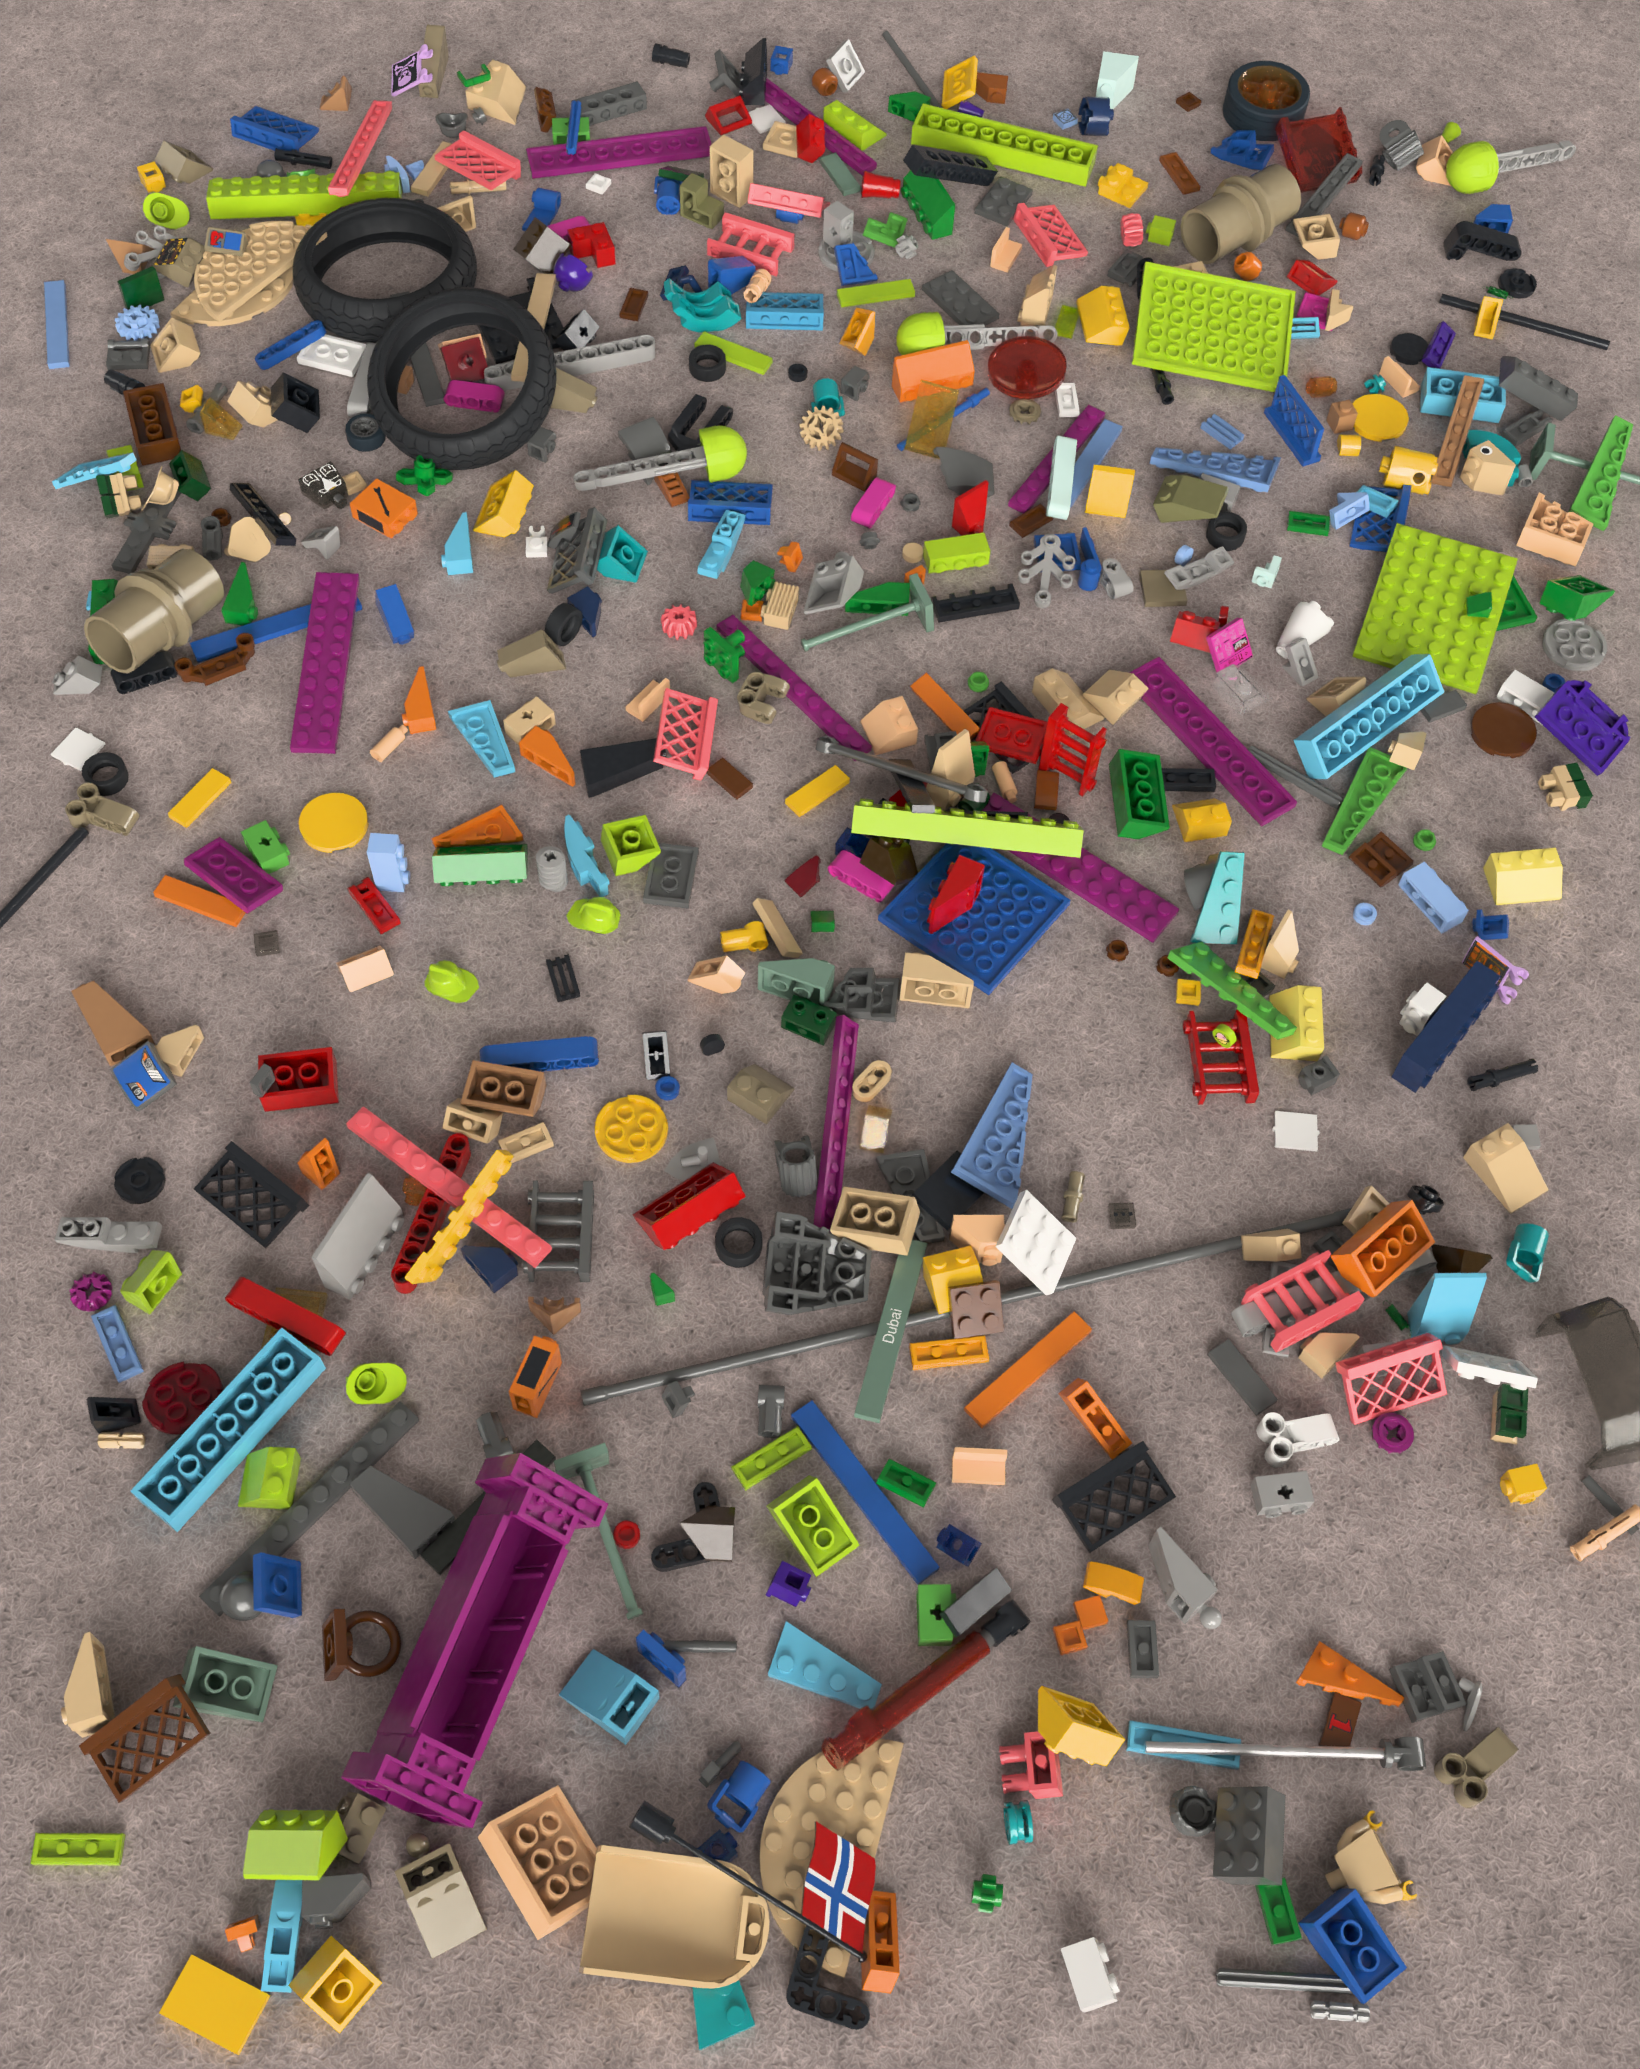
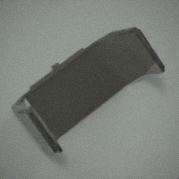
M1605 1297L1548 1315L1537 1328L1536 1338L1560 1333L1566 1334L1601 1424V1449L1585 1464V1467L1597 1470L1640 1461V1332L1635 1320L1631 1319L1628 1309L1612 1297Z

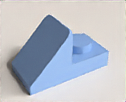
M1366 492L1337 493L1338 505L1329 510L1331 525L1337 530L1370 510L1368 494Z

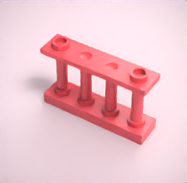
M725 212L722 217V235L718 241L710 238L707 240V255L713 258L744 256L755 265L756 270L765 269L770 275L777 277V259L782 251L790 253L793 251L795 234ZM730 235L740 237L735 246L726 244ZM748 240L758 242L752 252L743 249ZM765 245L775 248L770 257L760 254Z
M1329 1250L1321 1254L1316 1252L1310 1255L1306 1262L1261 1285L1256 1283L1245 1290L1246 1294L1241 1304L1244 1305L1252 1301L1257 1304L1275 1330V1337L1270 1345L1276 1353L1357 1311L1365 1298L1359 1291L1351 1295L1345 1293L1326 1268L1325 1264L1331 1255ZM1316 1270L1336 1297V1303L1330 1306L1328 1303L1325 1304L1305 1275ZM1296 1281L1316 1308L1315 1314L1311 1316L1304 1314L1284 1286ZM1275 1291L1295 1318V1324L1290 1327L1283 1325L1264 1296Z

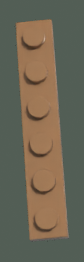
M1464 375L1438 457L1437 470L1435 475L1432 476V484L1452 487L1484 385V378Z

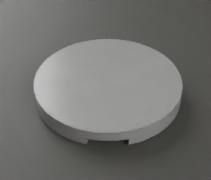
M853 230L852 243L855 244L860 255L868 262L867 266H869L875 256L872 241L870 238L863 236V233ZM822 238L818 249L819 258L826 267L838 272L834 248L824 242Z
M1560 619L1547 628L1542 638V646L1549 659L1558 666L1572 671H1587L1597 667L1606 655L1607 642L1603 634L1599 630L1596 631L1589 625L1584 624L1585 621L1576 619V621Z

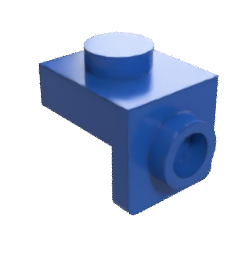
M1482 909L1477 910L1476 918H1473L1472 925L1473 931L1477 932L1482 940L1508 938V914L1484 916Z

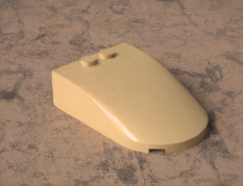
M606 1845L597 1846L579 1973L709 1989L730 1985L738 1981L756 1965L765 1949L769 1934V1912L766 1900L699 1857ZM716 1860L757 1886L751 1876L740 1867L725 1861Z

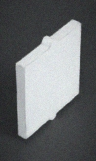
M770 104L749 112L752 125L760 134L769 131L775 121L786 124L785 120Z
M75 728L51 753V756L62 761L64 765H70L81 771L85 761L97 754L103 748L105 742L94 737L92 733L88 734Z
M1284 1111L1274 1112L1272 1131L1275 1132L1276 1148L1317 1152V1136L1320 1134L1317 1130V1115Z

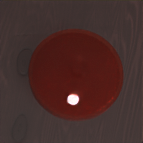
M1033 336L1015 337L999 344L992 351L988 360V377L997 390L1010 397L1018 399L1041 398L1057 390L1063 383L1067 368L1066 358L1059 347L1046 339Z

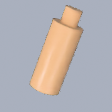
M406 726L393 727L370 750L371 756L382 762L405 740L404 734L408 731Z
M1004 761L995 763L992 766V771L1002 797L1010 803L1016 802L1018 791L1007 763Z

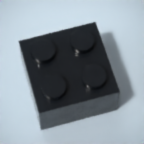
M283 372L271 387V416L308 433L320 419L319 390Z

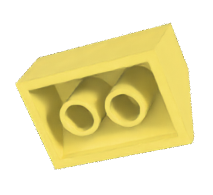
M1556 848L1491 853L1483 867L1495 905L1558 900L1562 898V864Z
M1297 985L1270 995L1269 1002L1297 1027L1293 1035L1279 1040L1270 1035L1271 1058L1318 1061L1324 1050L1321 987Z

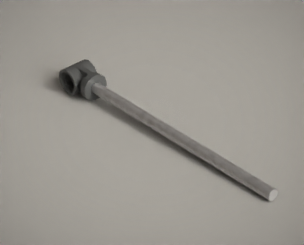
M1400 1737L1394 1740L1395 1745H1392L1390 1739H1381L1379 1747L1145 1741V1753L1379 1759L1382 1768H1391L1393 1762H1397V1768L1400 1771H1421L1426 1769L1424 1743L1420 1737Z

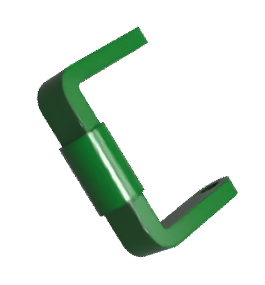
M481 64L485 74L467 80L460 71L457 72L458 78L465 87L491 80L490 71L485 64Z

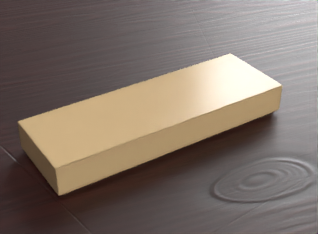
M757 898L753 902V906L781 955L799 958L803 953L773 901Z

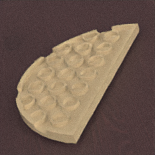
M267 221L250 224V228L241 231L246 233L248 241L242 257L205 251L200 264H197L194 274V284L198 300L205 311L220 323L292 267L297 247L304 235L312 227L311 225L306 224L305 227L294 225L292 221ZM327 232L321 236L317 244L327 237Z
M293 266L220 323L212 318L202 307L198 300L196 289L170 313L171 317L192 325L194 323L207 324V326H225L251 320L252 316L261 312H268L286 297L293 286Z
M859 1739L844 1742L816 1754L788 1778L776 1795L763 1827L760 1844V1874L763 1891L801 1914L804 1880L814 1847L815 1821L875 1858L904 1743L885 1739ZM766 1900L781 1932L791 1945L799 1950L807 1925ZM810 1929L809 1934L813 1935L811 1946L805 1943L804 1949H812L821 1954L822 1949H816L818 1940L820 1938L825 1939V1937ZM829 1940L821 1969L838 1977L845 1978L851 1953ZM810 1955L805 1956L817 1966V1961L814 1957Z

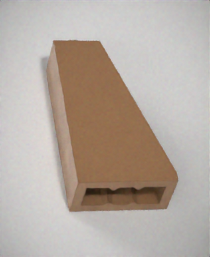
M94 980L82 984L71 991L110 1067L122 1061L147 1041L155 1045L150 1032Z

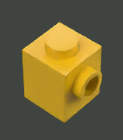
M1537 1463L1507 1470L1500 1478L1502 1493L1508 1496L1510 1503L1519 1501L1520 1504L1530 1503L1547 1489Z

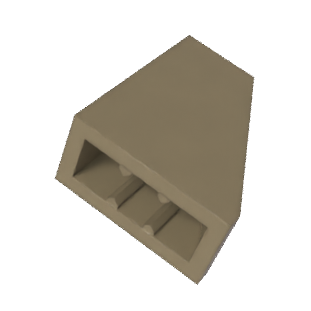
M556 368V388L550 408L586 413L589 407L593 408L597 397L594 396L597 387Z
M543 629L497 650L499 658L497 660L498 667L502 672L505 671L510 678L566 669L563 652Z

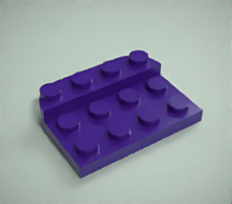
M1569 680L1555 690L1556 692L1534 718L1598 776L1604 772L1629 742L1630 736H1628L1626 724L1629 720L1624 714L1619 717L1589 689L1592 685L1586 680L1583 682Z

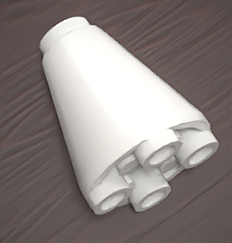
M1313 600L1309 603L1300 602L1294 608L1276 647L1277 653L1283 658L1289 659L1285 647L1300 638H1306L1310 646L1331 631L1334 622L1320 610L1321 607L1317 602Z

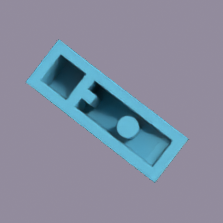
M467 512L462 513L444 545L445 555H441L443 568L447 567L448 575L473 573Z

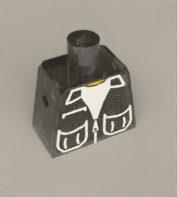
M331 461L298 479L301 493L321 508L327 509L335 505L338 509H342L347 505L346 497H348L346 483Z

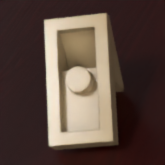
M1332 289L1327 306L1325 331H1330L1350 320L1353 306L1342 304V299H1339L1340 290Z

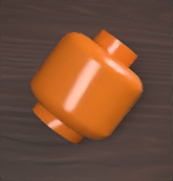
M1252 252L1241 253L1236 257L1234 271L1241 279L1251 281L1259 276L1262 270V263Z

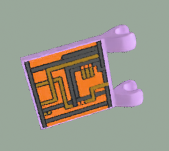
M1478 936L1474 939L1462 961L1469 969L1478 961L1499 974L1501 977L1497 985L1500 988L1497 992L1501 1001L1505 1004H1509L1511 1001L1506 994L1511 995L1514 999L1517 996L1515 989L1503 986L1507 977L1510 976L1511 981L1515 985H1520L1522 979L1518 976H1521L1523 979H1527L1529 976L1527 970L1512 965Z

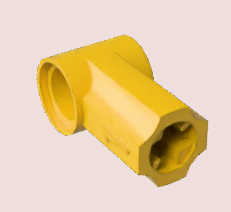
M760 921L750 922L744 928L720 932L723 952L749 949L755 952L757 949L761 951L768 947L765 927Z

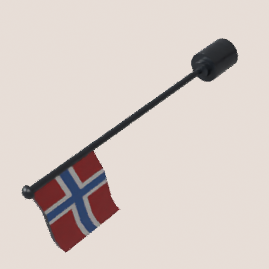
M643 1801L629 1828L658 1846L662 1842L668 1844L670 1839H672L859 1958L858 1962L863 1963L866 1961L867 1954L863 1951L865 1919L875 1884L876 1864L874 1857L815 1821L814 1847L804 1880L800 1914L675 1835L676 1827L673 1826L675 1819L647 1801Z

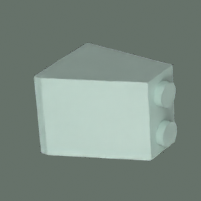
M1103 51L1096 97H1109L1110 109H1114L1133 89L1139 56Z

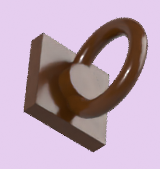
M334 1609L322 1625L324 1681L336 1680L344 1669L361 1677H374L388 1671L397 1661L401 1650V1637L394 1622L386 1615L376 1611H360L346 1618L345 1609ZM362 1622H373L380 1625L387 1632L390 1640V1649L387 1656L380 1663L367 1666L359 1664L351 1658L353 1637L350 1630L355 1625Z

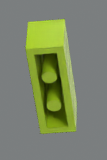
M985 533L924 541L923 557L928 573H942L948 570H962L975 566L982 567L989 564L991 552Z

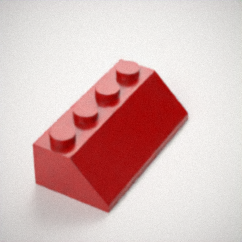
M713 1162L634 1213L633 1217L653 1243L659 1248L666 1250L675 1247L679 1240L695 1234L699 1227L705 1223L716 1220L720 1213L736 1207L740 1200L746 1196L734 1172Z

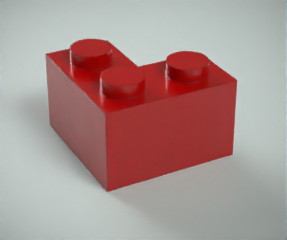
M604 222L567 229L568 243L572 245L570 247L572 256L578 259L592 256L597 268L616 265L615 247Z

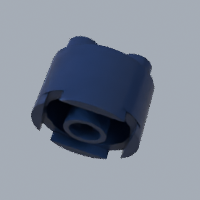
M1092 96L1082 98L1078 115H1082L1081 122H1078L1081 135L1108 136L1109 123L1114 117V110L1110 109V98Z

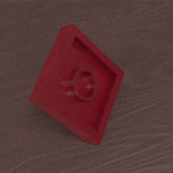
M479 337L440 348L450 381L474 382L484 379V370L488 365Z

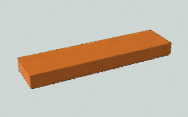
M927 672L910 686L912 691L951 732L956 731L958 735L966 729L969 731L970 741L978 735L980 728Z
M167 875L162 878L153 892L157 898L234 927L238 926L245 915L242 909L226 897Z

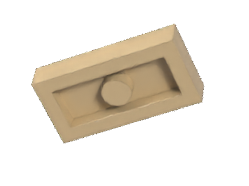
M544 1122L498 1141L501 1150H507L514 1155L510 1161L511 1163L554 1146Z

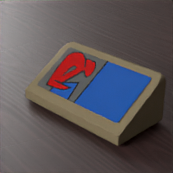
M208 227L204 250L242 257L248 245L246 233Z

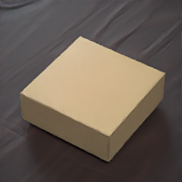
M358 471L339 478L342 487L348 495L357 493L367 487L366 482Z

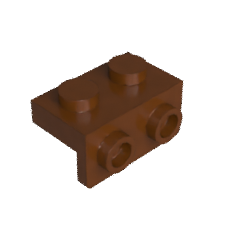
M535 87L534 94L540 130L548 133L550 127H552V118H556L552 92L545 88Z

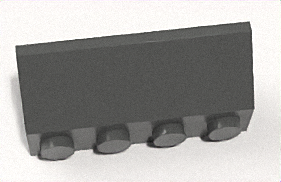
M1503 356L1501 358L1500 387L1560 421L1577 408L1578 393L1574 389L1566 387L1558 380L1549 377L1543 371L1537 370L1526 361H1522L1517 357Z

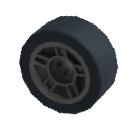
M372 414L356 415L349 419L346 424L347 441L355 450L370 452L378 449L385 442L386 435Z

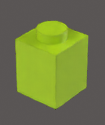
M1155 215L1152 223L1149 222L1147 226L1148 242L1170 246L1176 220Z

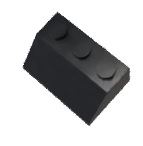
M762 38L745 53V61L741 63L742 73L740 75L739 96L743 97L745 105H765L767 40Z

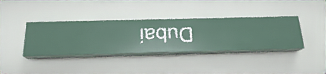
M912 1240L908 1256L898 1254L855 1409V1418L880 1423L922 1268L923 1257H925L927 1243Z

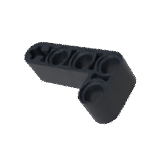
M1468 221L1457 223L1443 242L1447 260L1461 259L1468 249L1505 261H1515L1522 255L1519 240L1516 236Z

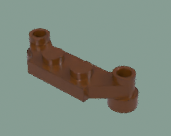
M249 633L239 634L236 638V650L196 666L192 664L189 658H179L174 664L176 672L183 682L204 683L205 686L246 670L245 665L255 654L253 636Z

